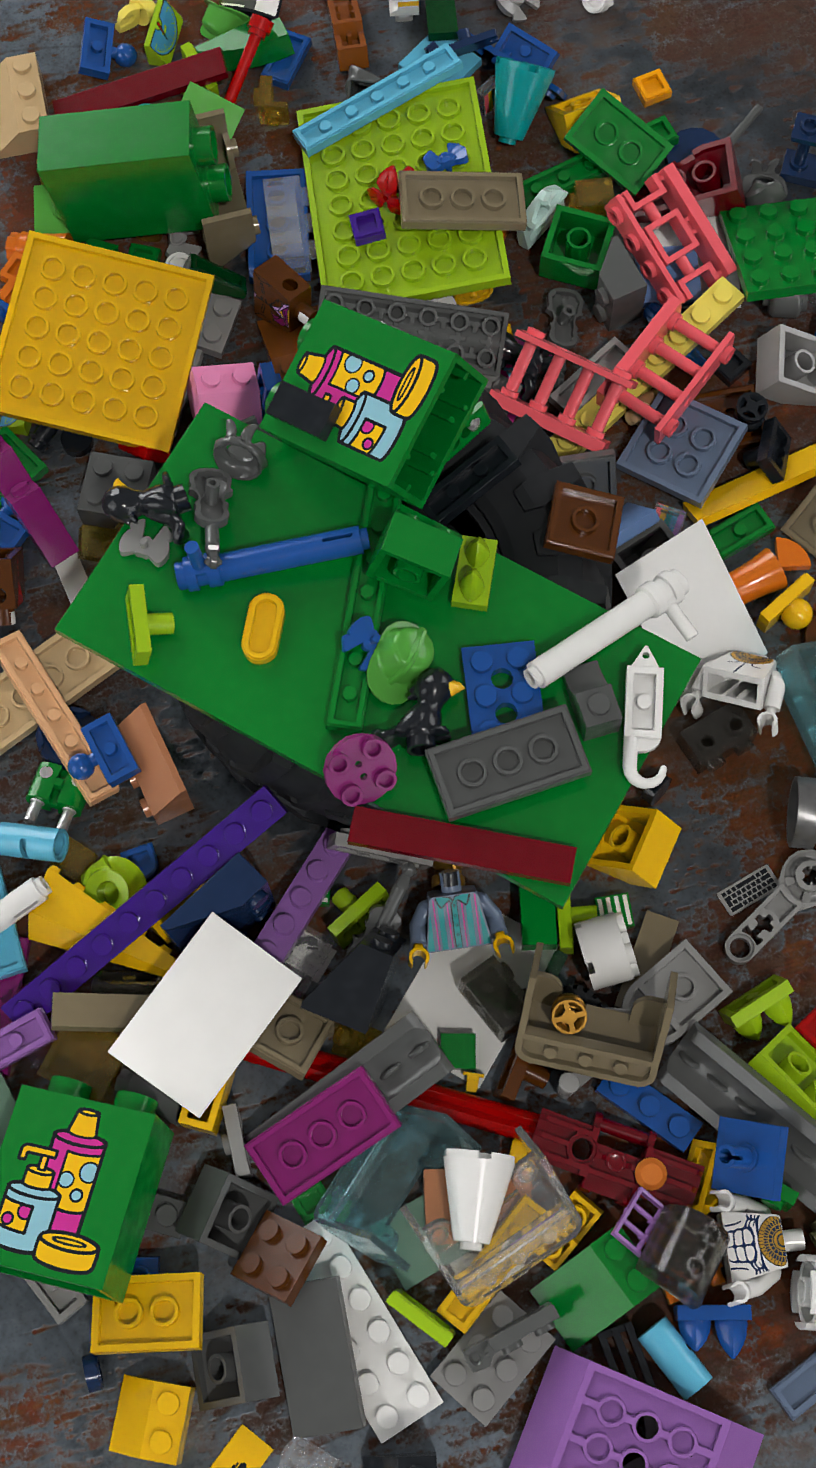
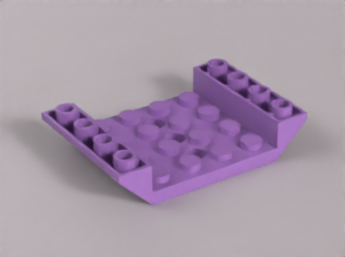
M555 1345L509 1468H623L624 1457L632 1452L638 1453L643 1457L645 1462L644 1468H753L764 1435ZM646 1415L652 1416L658 1424L657 1433L649 1439L639 1436L636 1430L638 1419Z

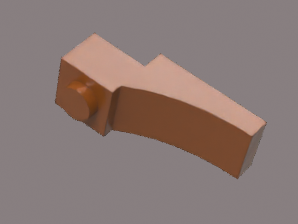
M327 0L340 72H348L351 64L362 69L369 68L367 43L357 0Z

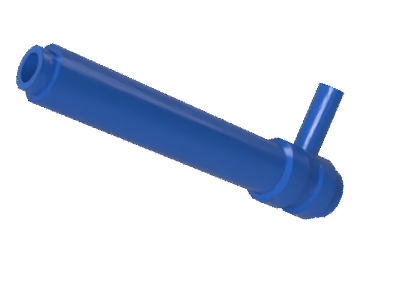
M359 525L219 553L222 565L217 567V569H210L204 563L207 554H202L196 541H188L184 546L187 556L183 557L182 561L175 562L174 569L179 589L181 591L188 589L189 592L200 591L201 586L210 585L211 588L224 586L226 581L364 554V550L371 549L367 528L360 529Z

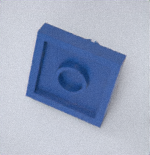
M720 1116L711 1189H726L731 1193L780 1201L789 1127Z

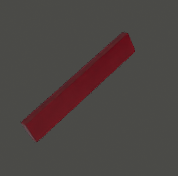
M219 46L54 100L52 103L55 115L138 106L142 103L150 104L184 93L190 81L202 87L227 79L229 76L224 54Z
M355 806L347 840L348 845L569 887L577 847L360 806Z

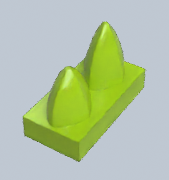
M462 535L463 542L459 552L451 607L487 612L498 540Z
M774 974L718 1012L724 1023L734 1027L739 1034L751 1040H759L762 1032V1017L760 1013L763 1011L774 1022L782 1026H786L788 1023L792 1024L793 1009L789 994L794 992L788 979Z

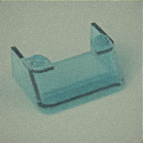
M408 1105L396 1113L402 1122V1126L343 1165L314 1211V1220L334 1236L372 1260L406 1272L411 1265L395 1252L398 1246L399 1235L389 1225L423 1172L422 1170L424 1168L438 1169L444 1167L443 1156L446 1149L459 1148L479 1150L480 1152L482 1148L447 1114Z

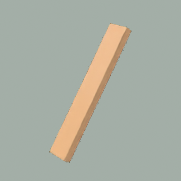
M20 630L15 631L0 639V665L69 773L68 762L72 756L78 753L89 755L92 751L80 730L82 728L25 637ZM99 765L95 766L94 773L88 779L77 780L71 776L89 807L118 793L120 790L119 785L112 788L108 784Z

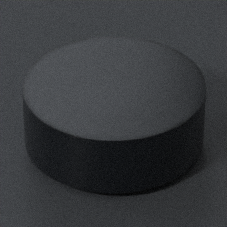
M63 431L61 435L62 446L65 452L72 457L85 456L94 446V439L92 437Z
M666 775L658 786L643 789L642 799L653 806L665 794L672 779Z

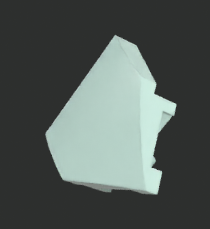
M550 185L544 187L526 209V231H517L519 246L529 250L551 226L557 204L565 206L564 199L567 197V191L557 185Z

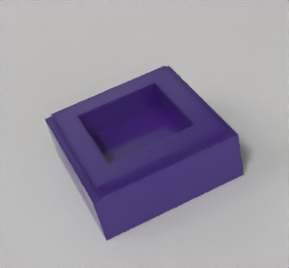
M379 207L349 215L356 246L387 239Z

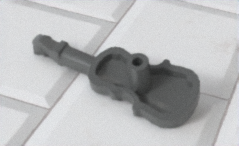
M554 288L546 297L547 308L545 313L551 318L548 326L547 341L567 350L572 349L578 341V327L575 321L583 317L582 308L584 300L578 292L567 288ZM566 360L553 387L555 390L565 382Z
M200 468L192 471L189 475V495L196 499L194 503L195 523L205 528V552L207 558L204 563L210 569H217V567L222 565V560L219 557V529L226 526L229 521V503L225 500L233 495V489H231L232 477L221 469Z
M408 862L401 866L402 873L395 881L386 903L375 904L370 908L368 918L364 921L365 930L359 935H352L353 940L346 949V955L374 927L378 929L380 927H388L394 930L399 928L401 917L397 909L409 888L410 878L417 874L413 863Z

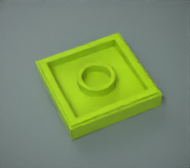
M401 1288L394 1290L385 1301L445 1348L456 1334L455 1329Z

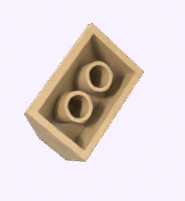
M35 52L6 57L0 63V159L38 152L39 116H48L49 110L42 73Z

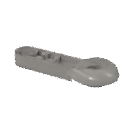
M800 850L788 857L782 867L776 889L726 940L723 952L729 962L735 965L748 963L799 911L816 906V885H813L812 881L809 885L804 883L805 874L802 872L807 869L808 873L811 870L816 871V850ZM758 917L763 920L767 917L771 921L768 927L772 931L762 930L755 938L761 943L756 945L753 938L747 933L742 932V930L746 928L750 934L758 924L755 918ZM738 939L745 941L749 946V954L744 958L735 957L730 951L731 942Z

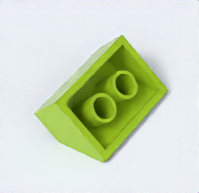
M788 1023L747 1064L816 1120V1050Z

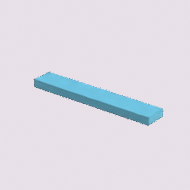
M445 43L292 130L294 139L309 158L463 70V62L449 44Z

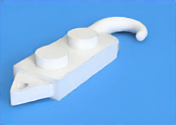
M647 645L642 649L633 664L627 665L623 724L622 767L624 776L629 783L642 789L654 788L661 784L667 772L665 765L660 766L658 774L652 778L642 777L637 771L638 754L655 750L662 738L664 668L659 667Z

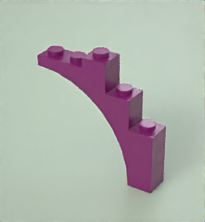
M0 435V494L44 560L53 568L80 550L41 488L31 479L12 447Z

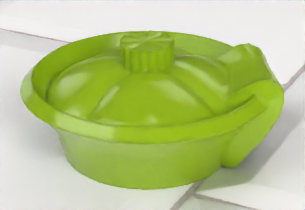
M102 855L97 862L89 866L81 875V884L86 887L84 893L100 904L104 901L115 909L120 907L147 884L140 868L132 861L119 856L108 857Z

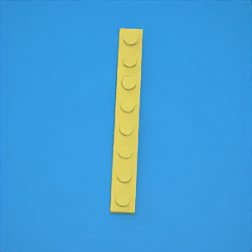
M722 276L682 313V319L709 335L744 302L745 296ZM669 330L663 338L665 344L684 356L689 354L698 345L676 330L673 332ZM650 354L645 361V367L662 378L675 367L674 364L658 354ZM632 378L631 380L638 382L636 389L627 388V392L635 397H639L653 387L639 378L636 380ZM597 394L576 413V426L585 430L588 426H592L600 409V406L596 404ZM620 402L617 403L603 432L605 433L630 408ZM555 433L550 437L558 456L584 453L587 450Z

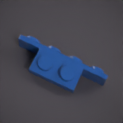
M510 22L495 47L489 45L474 51L480 56L484 52L493 57L491 60L493 64H495L497 56H502L552 69L560 56L557 51ZM553 83L550 84L545 94L546 97L553 101L556 96L563 101L568 96Z

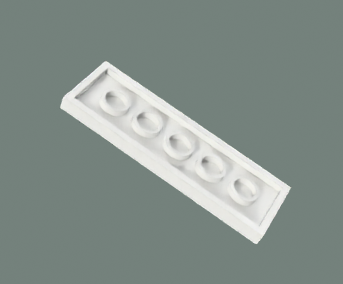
M327 1211L304 1226V1228L322 1236L327 1241L306 1281L340 1275L364 1413L382 1444L441 1405L444 1401L330 1213Z

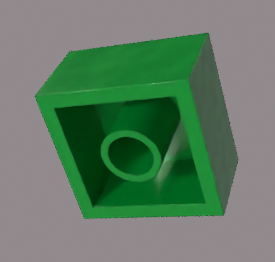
M557 204L541 254L539 276L596 290L599 274L612 238L615 237L616 226L612 225L606 216Z
M395 511L378 537L365 575L432 602L451 576L463 539L455 536L447 528L433 527L421 522L414 514Z

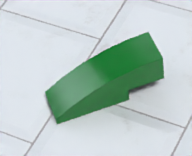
M280 17L272 20L274 26L270 36H266L264 41H260L250 68L273 63L295 54L288 32ZM248 22L196 46L197 53L220 46L224 54L227 71H235L250 36L248 34Z
M518 886L521 951L535 950L537 942L544 943L543 950H556L555 906Z

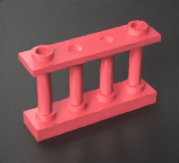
M672 294L616 365L632 373L631 379L636 380L639 378L675 401L667 413L663 415L627 392V387L624 386L616 404L619 402L656 425L654 428V442L660 444L665 436L670 438L680 423L678 421L680 416L720 364L726 365L735 352L733 347L734 333L729 331L721 343L682 319V300ZM669 330L672 332L678 331L712 353L702 367L664 343L663 338ZM650 354L660 355L694 377L684 391L645 367V361ZM606 378L597 389V405L601 406L612 380Z
M528 326L527 331L517 329L515 336L526 340L506 386H502L501 390L491 389L489 394L498 401L502 409L518 417H523L527 414L542 428L588 450L599 451L608 449L611 442L604 439L606 433L603 431L623 387L636 389L638 382L631 380L633 374L617 366L612 371L544 339L546 333ZM537 346L554 353V356L535 399H531L527 403L518 398L520 393L517 391ZM567 359L582 366L583 369L563 413L559 412L557 417L547 412L548 406L546 403ZM597 373L612 380L592 426H588L585 430L575 425L577 421L575 416L594 374Z

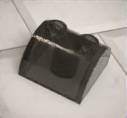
M678 1204L665 1205L634 1269L692 1310L697 1309L701 1306L729 1245L730 1236L718 1222L700 1211Z

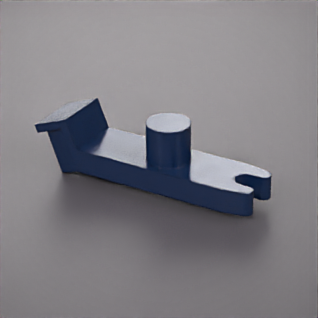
M462 28L457 31L459 41L449 44V46L457 56H461L498 42L499 39L496 29L471 36L469 28ZM433 41L424 50L428 54L439 46Z

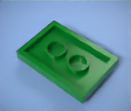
M603 88L563 138L565 142L624 190H628L633 197L636 196L644 186V182L655 172L674 147Z

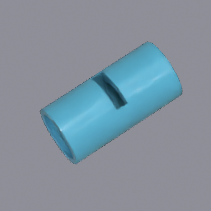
M0 822L1 856L61 863L66 858L69 849V836L65 829Z
M666 1316L638 1337V1341L684 1400L694 1395L713 1378L692 1349L690 1350L687 1347L686 1341Z

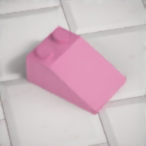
M253 362L191 367L186 391L193 419L206 402L240 421L254 415L258 424L261 423L260 389Z

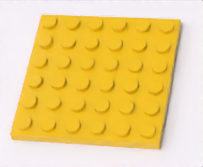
M29 230L0 335V415L130 447L146 446L169 454L188 385L189 373L193 366L215 281L214 275Z

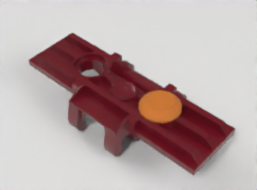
M542 1108L526 1154L528 1157L583 1176L582 1180L578 1183L577 1190L585 1193L595 1192L614 1199L615 1204L626 1207L637 1188L642 1186L665 1207L690 1215L705 1169L704 1166L653 1148L657 1137L656 1132L649 1130L646 1133L603 1117V1113L599 1111L594 1113L589 1125ZM600 1131L642 1146L639 1158L597 1143ZM580 1138L586 1139L590 1146L589 1154L583 1160L577 1159L572 1153L573 1143Z

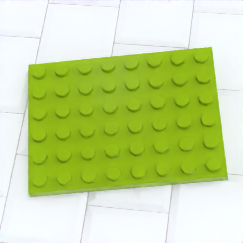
M474 76L440 82L309 158L302 150L321 285L420 300H432L512 284L501 230L401 229L400 215L390 212L387 202H385L379 208L387 239L356 246L349 219L351 214L377 208L369 198L367 189L375 187L380 190L376 182L383 170L394 165L397 176L399 170L402 171L406 166H411L415 171H427L423 161L425 154L429 150L433 151L437 156L443 152H448L447 143H459L466 147L469 157L468 163L452 166V172H491ZM342 102L296 111L298 126L305 124Z

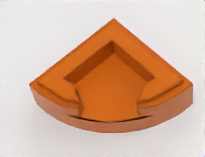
M775 538V555L784 571L810 570V558L798 543L787 538Z

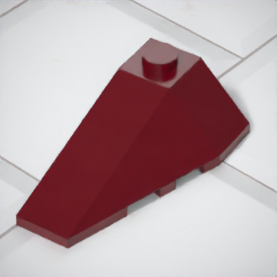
M731 137L702 144L691 150L692 154L680 162L676 163L673 161L706 217L719 216L720 211H728L734 207L746 208L743 183ZM644 184L636 196H632L636 203L651 193ZM662 197L653 202L661 216L671 212ZM643 209L633 214L638 223L650 222Z

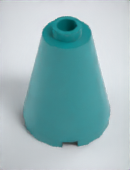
M497 56L495 62L494 134L499 135V142L516 145L517 140L523 141L554 78L556 70L524 61H517L512 58Z

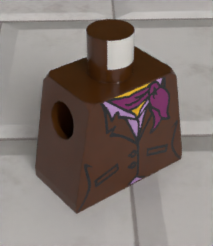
M274 255L253 270L254 312L258 317L286 332H292L302 324L305 325L310 319L315 318L318 310L311 306V286L280 257Z

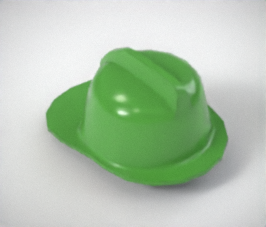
M204 0L208 7L202 19L200 33L203 37L211 40L249 22L250 16L232 8L218 5L211 0Z
M397 621L387 626L382 633L366 671L367 684L372 694L381 702L395 705L408 701V696L411 695L409 689L416 683L419 675L427 670L433 662L434 647L430 637L426 634L427 630L425 628H419L416 624L407 621Z

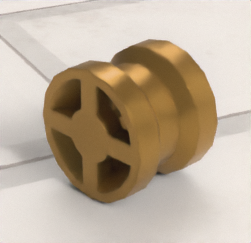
M564 993L553 1001L551 1007L552 1022L559 1032L575 1034L585 1027L587 1011L583 999L573 993Z

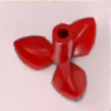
M391 165L383 170L376 183L380 190L370 187L367 189V194L377 207L381 208L387 202L390 212L400 215V203L397 197L399 193L398 176L395 166ZM406 166L402 171L415 170L411 166Z

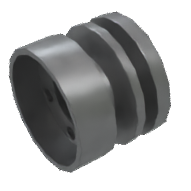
M795 776L792 781L786 824L789 847L813 849L816 844V778Z

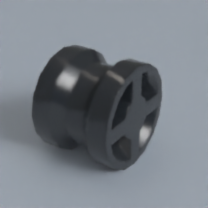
M756 392L744 393L737 400L733 418L747 424V432L758 430L763 425L768 411L767 400ZM745 413L752 414L753 417L745 415Z

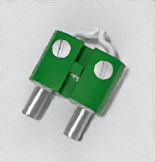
M41 762L25 798L30 805L23 821L29 825H34L41 809L51 811L54 808L58 809V813L61 814L56 828L68 831L73 817L81 816L86 800L69 773L63 770L62 765L51 762Z

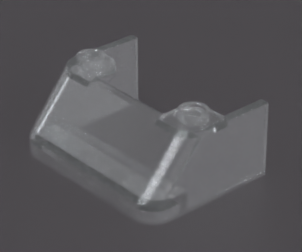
M521 1125L514 1130L526 1148L528 1155L515 1164L511 1181L516 1190L504 1198L490 1244H482L481 1251L459 1249L460 1242L453 1241L451 1221L440 1218L431 1221L421 1228L406 1205L400 1208V1211L458 1300L467 1307H474L486 1301L575 1238L582 1227V1219L549 1161Z

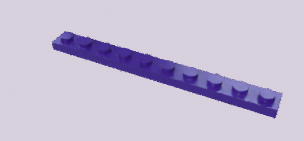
M266 784L263 785L4 1003L1 1009L12 1022L37 1008H43L45 1013L48 1014L52 1010L53 992L73 993L221 869L238 852L240 853L288 812L286 807Z

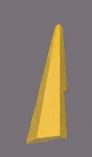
M52 865L47 869L44 876L52 893L48 895V900L28 913V939L69 950L116 909L105 901L101 904L84 893L85 886L79 882L72 884L60 875V868ZM145 931L110 961L164 977L176 959L170 955L172 949L165 944L159 947L145 937L147 933Z

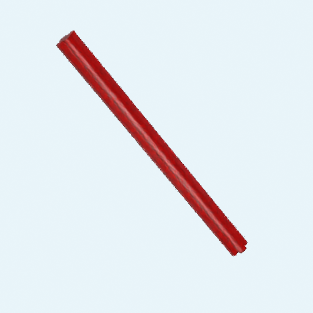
M319 1050L304 1078L318 1082L348 1058ZM250 1051L243 1059L244 1061L285 1072ZM437 1084L431 1086L405 1106V1108L531 1142L540 1114Z

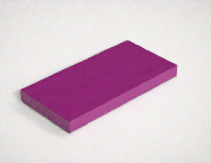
M362 1064L247 1142L244 1147L284 1206L401 1127L402 1122Z

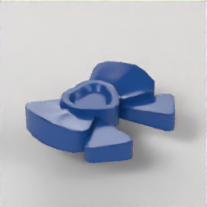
M447 143L448 152H443L439 156L429 150L423 157L426 170L443 171L446 169V171L452 172V166L468 163L469 157L466 147L459 143Z
M370 616L361 617L352 623L347 634L341 637L343 653L360 644L361 649L368 652L358 667L359 671L364 672L367 671L370 658L381 637L374 629Z

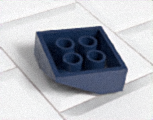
M238 852L160 926L173 947L181 954L212 912L248 938V931L257 923L259 925L264 924L270 918L274 911L272 908L276 904L268 881Z

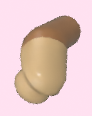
M653 388L637 398L651 406L659 391ZM631 409L625 412V421L631 426H639L644 418Z

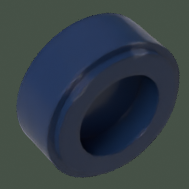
M88 1354L82 1356L89 1393L103 1390L104 1381L98 1355Z

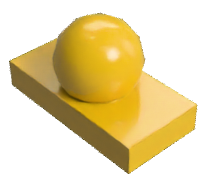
M808 573L801 575L760 613L756 626L763 633L780 619L790 629L800 630L808 626L812 621L813 611L809 602L803 598L810 592L815 579Z

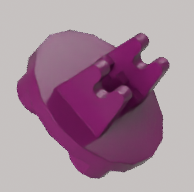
M357 733L346 736L337 742L326 756L323 768L325 784L332 794L347 806L354 807L374 802L387 791L393 789L397 783L396 756L388 743L375 734Z

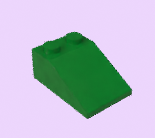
M614 1227L529 1291L539 1306L546 1302H551L555 1306L560 1316L553 1321L555 1328L572 1352L663 1285L655 1272L611 1235ZM621 1227L618 1233L633 1244Z

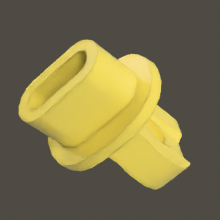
M130 0L129 4L125 5L118 12L115 29L119 33H123L138 24L141 26L148 25L151 22L156 4L152 0Z

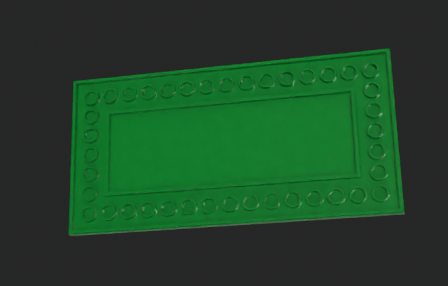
M205 402L148 487L151 488L163 484L162 473L166 471L171 477L173 486L183 484L192 511L181 515L190 537L182 545L174 544L173 541L170 542L168 561L162 567H156L149 559L137 557L135 554L129 556L120 555V539L130 529V525L124 523L55 627V631L62 637L324 779V763L332 747L346 736L357 734L326 729V719L355 556L226 581L224 586L211 588L210 585L201 586V590L189 592L188 589L182 591L179 589L174 563L182 561V558L187 556L184 550L185 544L188 541H196L202 554L206 553L205 528L199 526L194 520V503L196 499L189 495V475L192 471L200 468L219 469L213 456L215 441L226 436L227 419H232L235 422L237 436H241L243 429L248 426V424ZM258 429L255 431L251 442L253 444L265 442L268 466L256 479L244 481L232 478L231 489H233V495L225 500L229 503V521L226 526L219 529L220 553L357 525L360 528L367 492L366 485ZM401 504L400 513H411L416 515L421 520V522H424L428 525H431L433 527H444L449 529L448 527ZM143 515L138 517V520L145 519L146 528L144 536H149L152 540L163 526H167L154 522ZM451 530L455 536L462 538L461 534ZM458 553L449 580L432 602L388 584L379 635H382L387 626L397 621H407L416 624L419 628H425L427 630L426 634L430 637L434 647L433 662L429 668L439 667L444 669L452 676L454 681L462 683L465 687L461 648L534 640L537 658L608 610L496 553L487 612L451 607L459 558ZM130 584H144L147 614L172 612L174 615V634L150 635L152 653L148 665L133 666L125 602ZM262 593H272L282 600L285 607V620L279 650L271 662L257 665L248 661L243 654L241 647L249 604L252 599ZM637 626L581 663L598 661L606 682L612 685L623 717L618 732L583 741L562 677L545 688H540L543 711L563 704L567 705L592 770L589 776L449 822L426 756H412L407 753V747H402L399 744L392 748L397 762L396 785L377 800L368 804L382 811L577 847L570 887L496 873L554 906L563 909L632 785L624 776L622 767L627 665H632L642 649L647 645L659 667L664 668L663 730L697 669L701 658ZM498 673L491 679L492 684L500 689H505L512 684L511 677L505 673ZM466 689L452 696L441 710L442 726H446L449 729L451 741L471 735ZM370 690L363 733L371 734L374 729H387L397 725L407 711L417 704V700H408L403 704L390 705L381 702ZM508 707L499 709L495 714L496 718L502 723H508L517 718L515 711ZM650 752L638 754V773Z

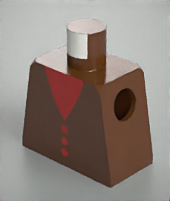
M23 547L0 548V626L16 624L15 609L25 600Z

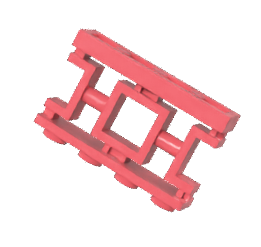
M672 162L663 167L658 173L651 175L644 182L651 193L650 195L635 203L629 191L626 190L613 197L604 208L610 223L616 226L621 234L626 249L633 254L640 265L642 275L650 281L656 291L658 301L664 305L672 294L682 300L683 305L693 298V295L686 286L687 283L701 275L710 288L722 276L727 278L735 272L737 266ZM661 197L671 211L664 216H661L653 203ZM643 209L651 224L643 229L633 215ZM668 222L684 247L671 256L667 255L653 232ZM693 250H695L703 263V266L696 270L686 256ZM674 262L684 276L677 282L674 281L666 268Z

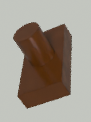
M516 1039L493 1093L494 1097L505 1102L515 1101L522 1081L543 1089L551 1075L550 1069L525 1062L518 1057L515 1052Z

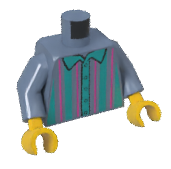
M459 869L439 871L441 889L427 892L426 900L419 902L409 923V940L412 950L409 953L408 966L410 968L413 967V957L421 956L424 959V969H426L430 958L429 953L493 944L494 952L499 958H501L498 947L503 943L510 945L513 954L515 952L514 941L507 935L508 930L502 912L486 893L477 892L475 885L461 886Z

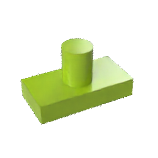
M130 584L125 602L133 666L148 665L152 653L150 635L174 634V615L172 612L147 614L144 584Z
M378 881L359 899L346 887L339 889L332 897V903L343 914L329 925L327 929L334 941L343 950L353 940V934L359 935L365 930L364 921L368 918L370 908L375 904L386 903L389 894Z
M569 897L563 909L557 907L560 955L574 954L572 927H575L574 923L598 917L596 905L571 907Z

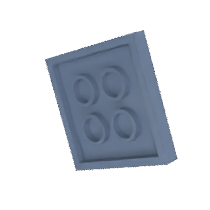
M659 391L651 407L665 415L675 401ZM693 400L678 419L680 423L676 431L670 438L665 436L660 444L654 442V428L656 425L643 418L616 462V467L701 509L746 434L748 425Z

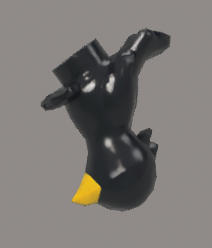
M510 324L507 326L501 364L502 370H504L507 364H511L514 368L523 348L514 338ZM541 347L540 349L536 348L522 379L525 391L521 400L527 403L531 399H535L540 382L543 381L553 356H549V351Z
M167 471L162 473L163 484L146 490L129 488L117 478L113 483V487L105 492L102 498V508L111 520L127 525L131 522L138 524V517L143 515L154 522L167 525L172 531L174 544L182 545L190 537L181 515L192 511L188 496L182 483L173 486Z
M439 667L429 668L419 675L416 683L409 689L411 695L408 696V700H417V704L407 711L397 725L387 729H374L371 734H375L385 740L391 749L400 744L402 747H407V753L412 756H425L426 749L451 741L449 729L446 726H442L441 710L452 696L464 690L465 687L462 683L454 681L452 676L444 669Z

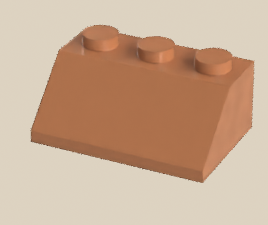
M147 703L139 705L118 726L142 772L129 778L134 789L140 787L144 798L140 799L139 802L146 817L153 816L156 823L160 825L195 808Z

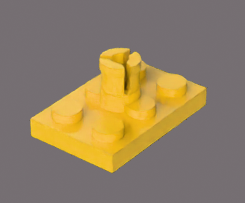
M202 1272L131 1275L123 1304L93 1296L90 1353L93 1355L202 1350L204 1274Z

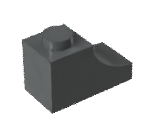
M597 660L578 665L562 676L583 741L619 731L623 717L612 685L606 682Z

